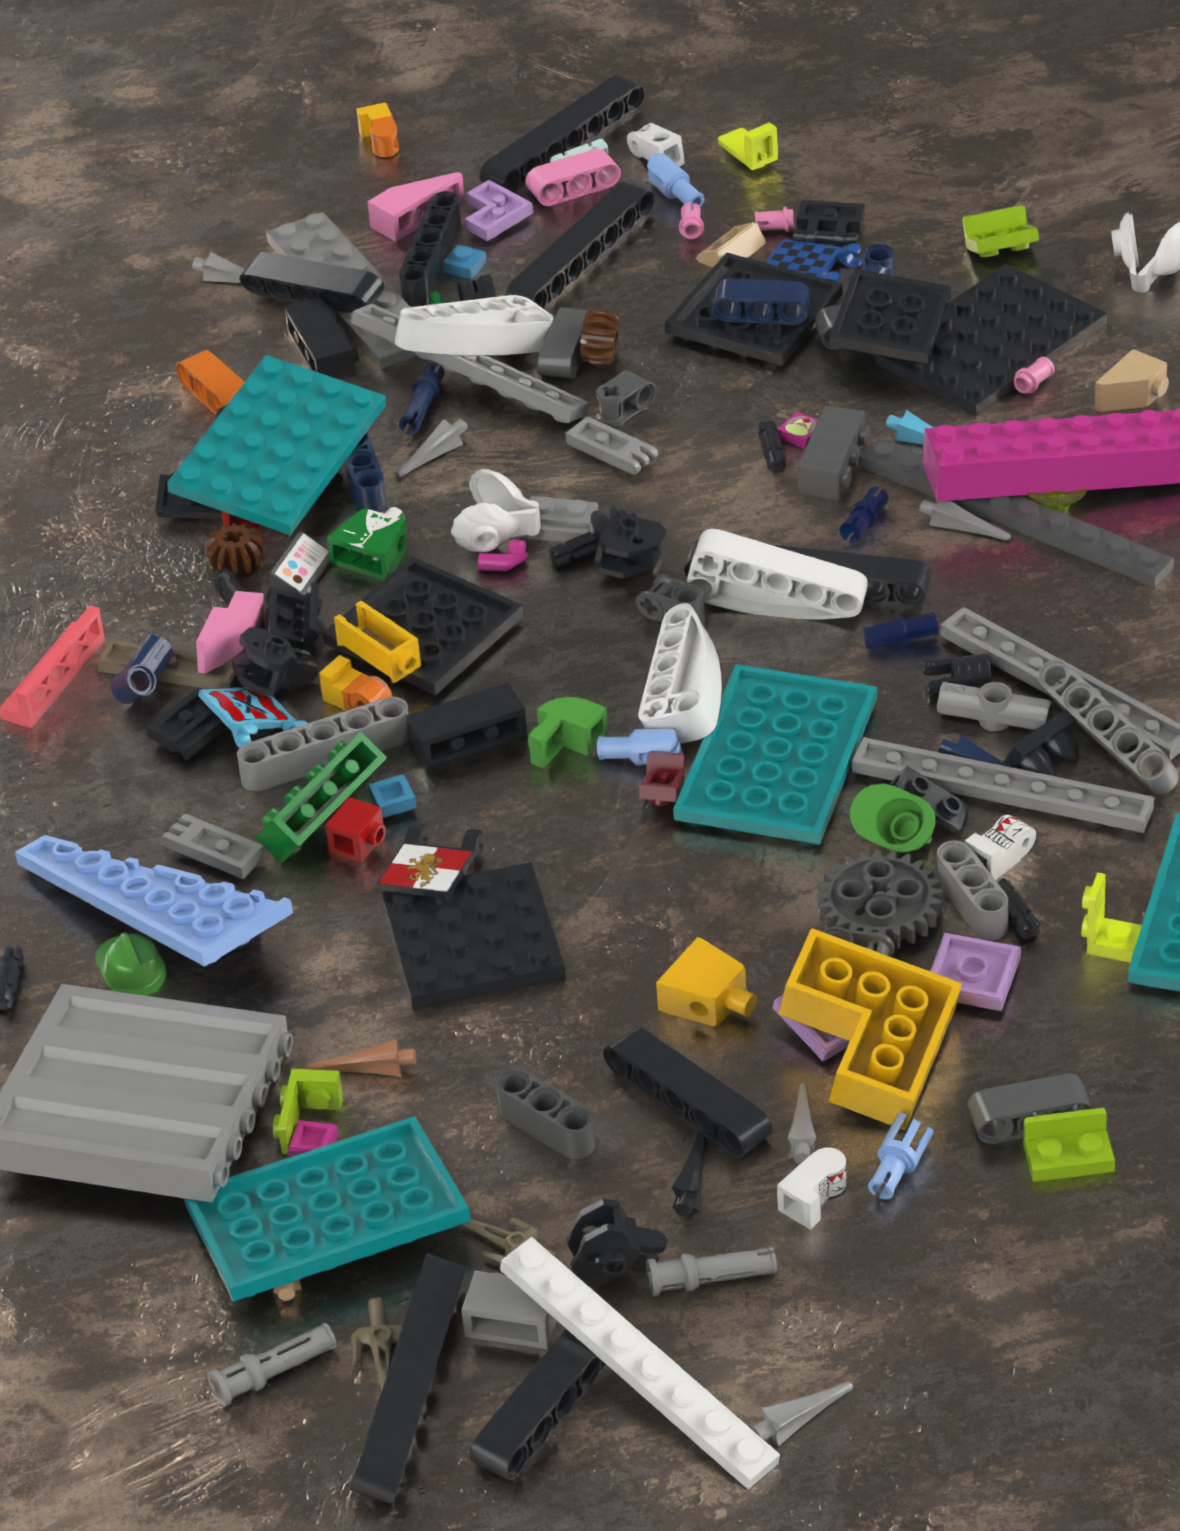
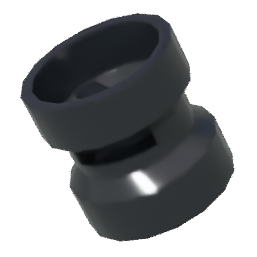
M490 274L480 275L477 280L471 281L465 278L457 281L460 301L496 297L493 279Z

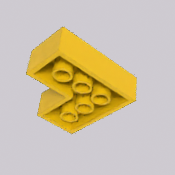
M811 928L786 983L778 1015L850 1041L836 1072L829 1098L830 1103L892 1125L897 1113L902 1112L906 1114V1117L900 1129L906 1130L953 1016L962 983Z

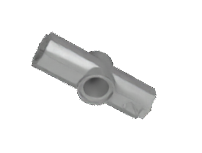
M943 682L939 691L937 713L979 720L980 726L991 732L1003 731L1009 728V726L1036 730L1052 719L1054 702L1047 699L1012 694L1010 687L1000 682L987 683L981 688Z

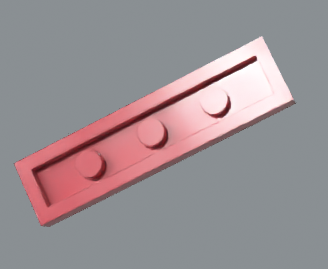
M90 605L76 622L73 621L1 705V720L32 728L105 641L100 609L98 607Z

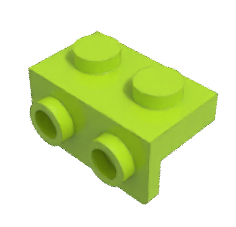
M1023 205L973 214L962 218L966 249L978 253L980 257L999 254L998 249L1010 247V250L1013 251L1027 249L1030 247L1029 243L1039 241L1038 228L1027 224L1026 210Z

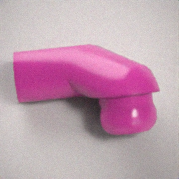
M511 540L507 544L508 552L479 553L478 570L509 571L526 560L528 555L525 552L526 543L523 540Z

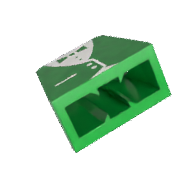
M390 507L384 514L367 508L361 509L327 537L331 565L384 581L396 570L408 548L404 513L396 507Z

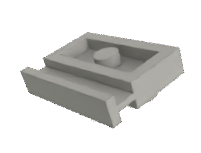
M531 496L530 501L534 500L539 503L541 528L535 536L523 535L520 538L566 542L585 533H592L593 526L590 523V515L593 511L599 510L598 502Z

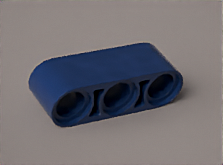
M724 279L717 285L712 311L717 319L724 322L798 325L807 318L811 291L807 285L797 281Z
M366 433L343 463L342 469L356 509L360 511L367 508L381 513L387 506L384 477L369 435Z

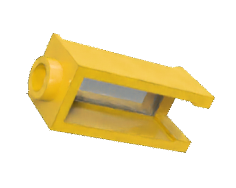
M363 601L356 603L357 627L347 622L346 618L340 614L334 617L337 645L347 647L388 675L392 683H396L421 667L418 638Z

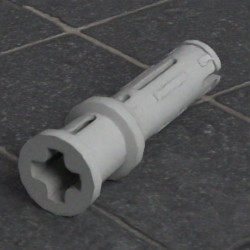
M771 1246L757 1250L699 1258L686 1253L682 1254L681 1259L656 1262L654 1258L647 1259L646 1271L649 1290L652 1297H657L660 1295V1292L685 1288L687 1292H691L699 1288V1284L776 1274L777 1260L774 1248Z
M323 1323L313 1330L257 1356L254 1354H244L240 1357V1362L221 1371L217 1369L208 1371V1380L213 1394L223 1407L231 1404L232 1398L251 1389L255 1391L263 1389L267 1384V1380L273 1376L298 1366L324 1352L335 1349L337 1345L335 1336L329 1325Z

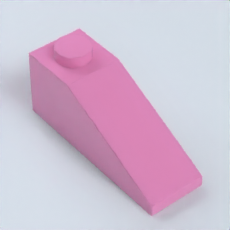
M456 172L387 189L367 201L370 228L395 242L418 229L430 198L434 194L450 191L457 194L459 204L465 201L463 175Z

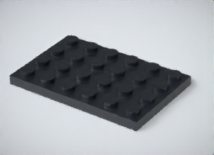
M1005 264L949 302L928 364L875 354V364L974 416H978L1016 389L1013 380L1019 369L1029 367L1040 357H1046L1053 363L1107 325V313L1013 266Z

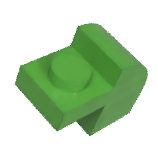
M577 697L558 698L540 706L537 709L538 726L531 730L528 737L531 764L544 768L563 747L589 756L597 748L599 736H608L606 707Z

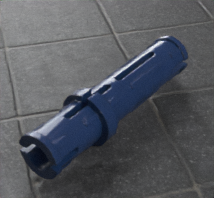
M431 362L425 365L422 376L416 380L412 387L413 395L403 416L399 420V427L402 431L409 424L406 434H416L419 431L431 401H434L439 394V384L445 372L442 366L439 367L437 373L435 372L438 363Z

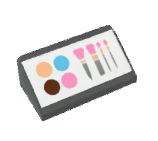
M299 532L270 572L272 587L305 596L310 583L316 584L330 564L329 550L307 534Z

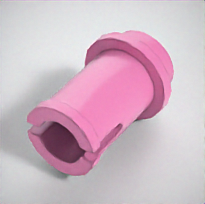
M691 202L686 203L680 210L682 219L679 222V231L684 237L695 239L704 230V222L700 218L701 209L699 205L694 203L693 210H691Z
M783 207V210L757 211L755 212V223L757 222L761 231L785 229V232H789V229L795 228L793 209L787 210V207Z
M1040 357L1029 367L1019 369L1013 380L1015 388L1024 394L1035 392L1043 380L1054 374L1053 363L1046 357Z

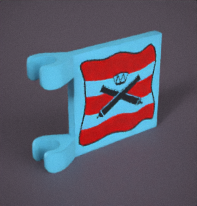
M247 687L199 690L198 696L232 731L235 743L239 748L252 742L250 734H256L258 729L283 728V731L308 724L304 720L296 721L273 696L259 695Z

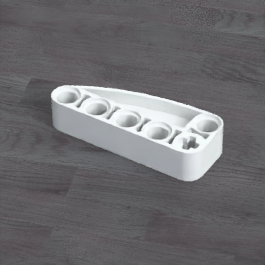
M518 295L409 307L400 311L394 342L398 347L405 350L434 354L509 355L540 352L553 323V316L530 299Z
M708 529L702 532L686 583L701 587L704 603L750 614L794 619L854 617L860 613L868 589L867 578L856 570L719 529Z
M687 603L674 606L663 618L638 712V718L645 729L672 728L676 733L679 743L682 744L704 738L715 729L718 721L722 691L721 669L716 649L693 607Z

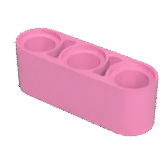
M599 148L535 167L528 173L525 183L542 205L553 206L614 186L621 177V170L607 152Z

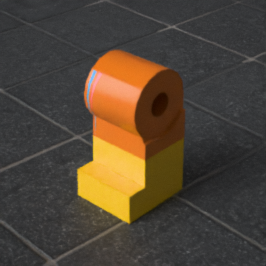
M387 103L356 108L359 133L362 138L371 137L373 153L379 157H390L397 154L399 151L397 125Z
M341 655L319 673L323 701L345 711L392 697L390 688L382 679L376 676L369 677L351 668V660Z

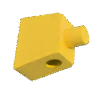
M699 937L692 942L656 982L659 1011L712 1027L718 1026L732 1010L746 1017L750 1016L757 1004V995L746 990V970L743 964Z

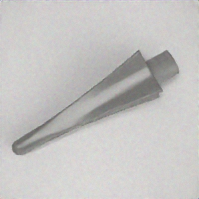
M210 252L207 260L195 257L192 265L194 270L203 272L202 281L240 283V275L245 270L213 252Z
M443 419L423 445L397 470L396 476L401 478L426 462L462 446L463 443L460 435L468 429L465 421L458 419L451 425Z
M924 499L920 505L919 512L931 516L929 526L967 531L1005 541L1011 538L1008 532L978 518L952 501H938L934 503Z
M804 1082L799 1085L796 1111L787 1138L791 1144L788 1159L794 1158L795 1163L798 1165L816 1151L814 1144L816 1134L809 1108L808 1085Z
M844 1382L809 1396L761 1408L763 1421L754 1425L751 1429L763 1440L771 1437L776 1446L779 1447L815 1415L850 1392L853 1385L851 1382Z

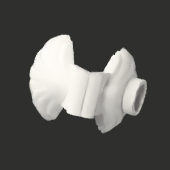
M1129 211L1125 213L1120 222V228L1111 230L1114 256L1122 255L1125 265L1130 270L1131 285L1134 291L1145 293L1150 289V285L1158 276H1167L1180 269V222L1167 231L1160 242L1155 256L1138 274L1136 267H1139L1133 215L1129 214Z
M482 469L471 475L469 488L474 500L478 504L465 508L454 519L451 533L457 544L471 552H490L503 545L511 537L535 536L539 533L541 525L539 503L537 501L525 499L515 484L501 473Z

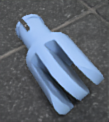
M653 154L649 158L647 165L649 169V182L661 191L663 195L669 199L678 198L683 204L691 202V210H693L694 203L699 205V207L702 206L705 199L703 198L704 195L689 184L690 177L684 170L664 154Z
M672 728L634 729L633 733L627 737L599 736L597 741V754L600 760L630 758L635 766L647 765V754L650 751L683 754L682 747Z
M902 1112L897 1113L878 1149L877 1155L881 1163L868 1183L869 1191L873 1195L877 1193L880 1185L884 1183L885 1186L878 1198L885 1200L892 1198L902 1175L915 1170L934 1134V1130L928 1127L914 1151L909 1145L921 1122L913 1119L902 1140H893L906 1117V1114Z

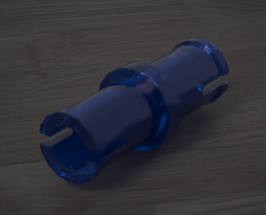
M879 487L870 488L863 500L853 505L850 510V516L839 528L840 535L844 540H847L853 532L854 534L849 542L858 541L866 528H870L876 523L878 513L889 501V496L884 489L877 496H874Z
M933 612L908 619H903L902 616L895 617L893 622L868 627L864 626L863 633L866 647L872 649V647L899 642V645L908 644V640L931 635L936 636L939 635L936 615Z

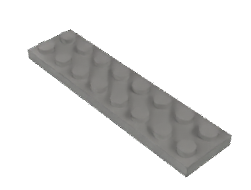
M324 212L311 214L304 219L280 225L278 228L266 232L267 242L278 255L372 272L383 281L385 286L384 291L374 305L400 316L402 309L410 307ZM334 310L337 321L344 325L350 336L380 369L416 356V353L391 345L389 340L363 332L361 327L351 323L352 313Z

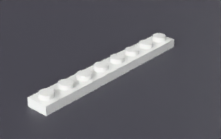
M530 1237L501 1260L500 1271L744 1487L750 1489L778 1465L780 1454L533 1237Z

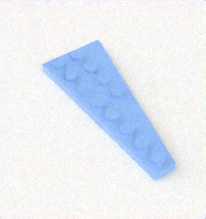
M46 835L15 852L17 863L21 867L204 967L216 962L221 956L240 945L246 944L251 938L293 914L291 900L285 897L277 902L266 899L262 891L253 890L249 894L235 891L234 884L223 881L222 883L208 884L205 883L200 875L158 864L153 869L140 866L139 860L129 857L125 862L112 859L108 851L85 852L82 851L77 843Z

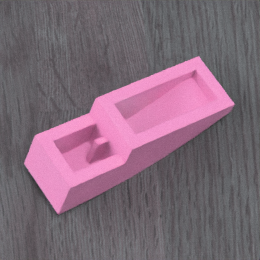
M236 591L228 608L213 607L196 641L198 673L205 674L236 657L245 649L239 642L240 635L249 627H264L263 593Z

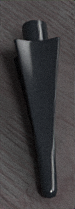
M699 1132L696 1135L691 1152L671 1187L676 1196L672 1208H675L676 1212L681 1216L690 1215L692 1208L701 1210V1170L706 1138L703 1132Z

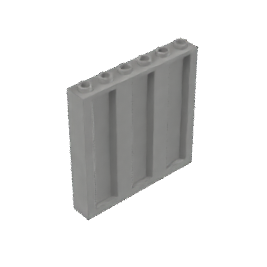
M61 984L0 1091V1170L212 1203L219 1188L224 1187L227 1183L229 1167L233 1160H238L242 1150V1141L246 1133L250 1134L253 1130L258 1108L265 1106L268 1088L271 1082L277 1081L280 1073V1064L284 1056L288 1057L290 1055L293 1036L292 1033L287 1031L286 1016Z

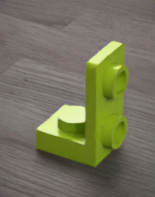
M291 1069L288 1085H282L280 1091L281 1114H275L273 1120L274 1139H279L282 1154H288L287 1149L299 1120L301 1108L341 1110L343 1093L339 1071Z

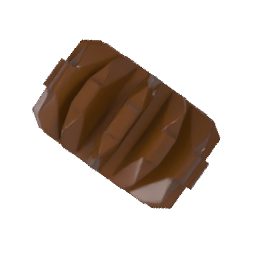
M606 309L589 310L585 314L580 340V353L583 362L601 366L603 364L610 365L615 360L620 334V322L617 313Z
M234 522L232 526L220 525L219 531L210 532V538L206 541L205 553L213 572L216 570L221 571L226 567L237 578L239 574L250 575L251 569L256 570L260 568L261 561L264 560L265 546L258 529L250 528L248 523L237 526Z

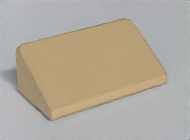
M757 222L734 226L699 253L696 259L699 263L713 268L726 252L748 258L765 245L766 241Z

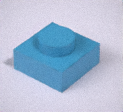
M457 245L442 262L443 273L472 280L487 263L486 252L468 246Z
M404 774L368 784L369 795L374 805L381 807L382 818L417 808L416 797Z

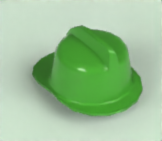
M884 783L870 785L857 794L850 808V820L856 832L866 840L888 850H895V852L899 853L915 852L926 843L930 844L932 841L931 835L936 822L935 812L931 805L924 799L896 786Z
M126 932L121 933L119 936L103 943L96 953L97 966L111 991L149 996L155 993L165 981V963L156 945L145 936L127 934Z

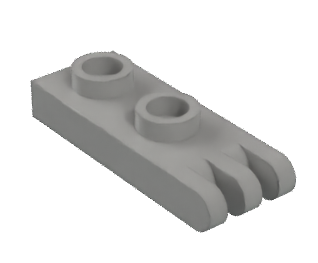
M588 416L565 433L567 445L633 475H636L641 471V468H644L650 461L658 457V451L654 446Z
M183 814L178 819V823H174L169 828V832L164 833L160 838L162 845L166 848L242 879L265 857L264 845L188 814Z

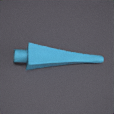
M908 410L903 418L889 415L886 421L887 428L897 431L895 441L924 445L925 428H934Z

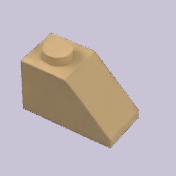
M1132 349L1095 382L1094 410L1107 412L1148 407L1154 400L1161 397L1168 388L1167 362Z

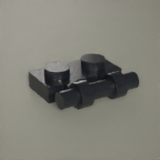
M801 200L797 215V229H794L793 241L834 244L835 247H844L852 243L858 244L859 233L861 232L865 216V204Z

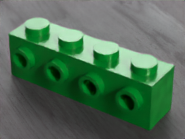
M362 732L348 744L341 740L327 754L331 761L326 766L319 762L305 776L309 783L304 788L297 784L282 799L287 805L282 810L275 805L260 820L265 827L255 838L281 864L387 758Z

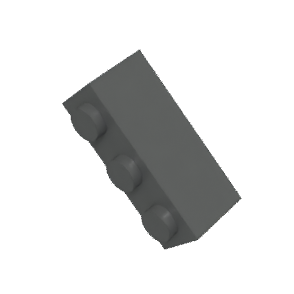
M824 406L798 465V494L839 500L844 487H849L851 483L853 466H858L861 447L862 445L866 446L869 440L870 427L865 425V411Z

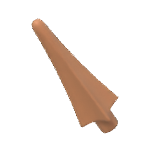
M394 1039L347 1055L310 1062L306 1068L401 1077L402 1065L416 1064V1052L414 1048L399 1050L398 1041Z

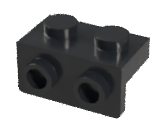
M310 583L305 596L270 587L266 596L265 630L288 640L292 648L304 649L306 651L311 641H317L321 630V622L317 621L322 606V599L318 598V584Z

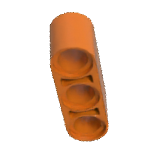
M209 350L201 351L176 363L177 375L182 385L215 415L217 409L226 406L245 383Z

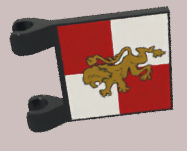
M411 823L408 827L404 843L376 883L377 890L449 899L475 856H480L484 852V844L479 843L482 830L467 829L461 848L429 845L428 838L423 837L426 824Z

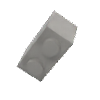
M474 1271L462 1306L465 1337L548 1349L557 1320L506 1275Z

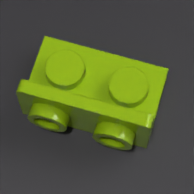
M1105 1108L1039 1115L1024 1119L1023 1147L1033 1182L1115 1172V1158L1107 1133V1114Z

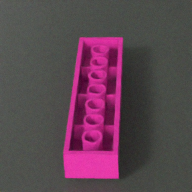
M1180 408L1171 411L1156 412L1145 410L1141 413L1130 414L1110 413L1103 416L1089 417L1077 415L1073 418L1009 420L1005 423L985 424L979 422L965 426L941 425L937 428H925L922 464L937 502L1180 483Z

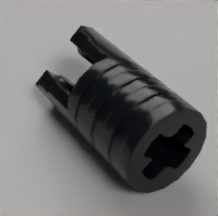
M987 653L921 664V670L925 676L949 673L951 677L928 682L925 689L929 695L939 694L943 682L976 688L992 682Z

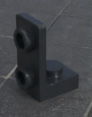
M906 766L889 784L928 802L935 812V821L953 833H957L961 829L969 806L925 776Z

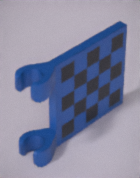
M783 239L765 263L838 282L840 274L829 272L837 260L849 268L859 267L863 260L853 256L860 253L861 246L859 244L852 243L844 247H835Z

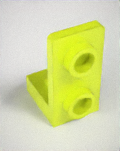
M770 122L750 131L738 128L718 137V144L751 170L762 168L766 164L778 160L777 128Z
M1097 873L1093 886H1086L1082 899V908L1088 909V914L1086 913L1081 929V936L1087 937L1086 954L1131 963L1142 925L1104 918L1106 874Z

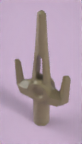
M511 1217L510 1222L525 1231L509 1232L472 1219L461 1224L505 1248V1255L490 1251L483 1252V1256L500 1263L504 1257L530 1237L537 1240L538 1236L537 1227L515 1217ZM544 1247L555 1258L559 1259V1253Z
M372 1298L367 1303L370 1326L359 1328L351 1335L353 1360L359 1361L361 1358V1343L370 1345L382 1391L391 1363L392 1343L398 1341L402 1326L387 1325L384 1300ZM379 1352H385L386 1369L382 1368Z

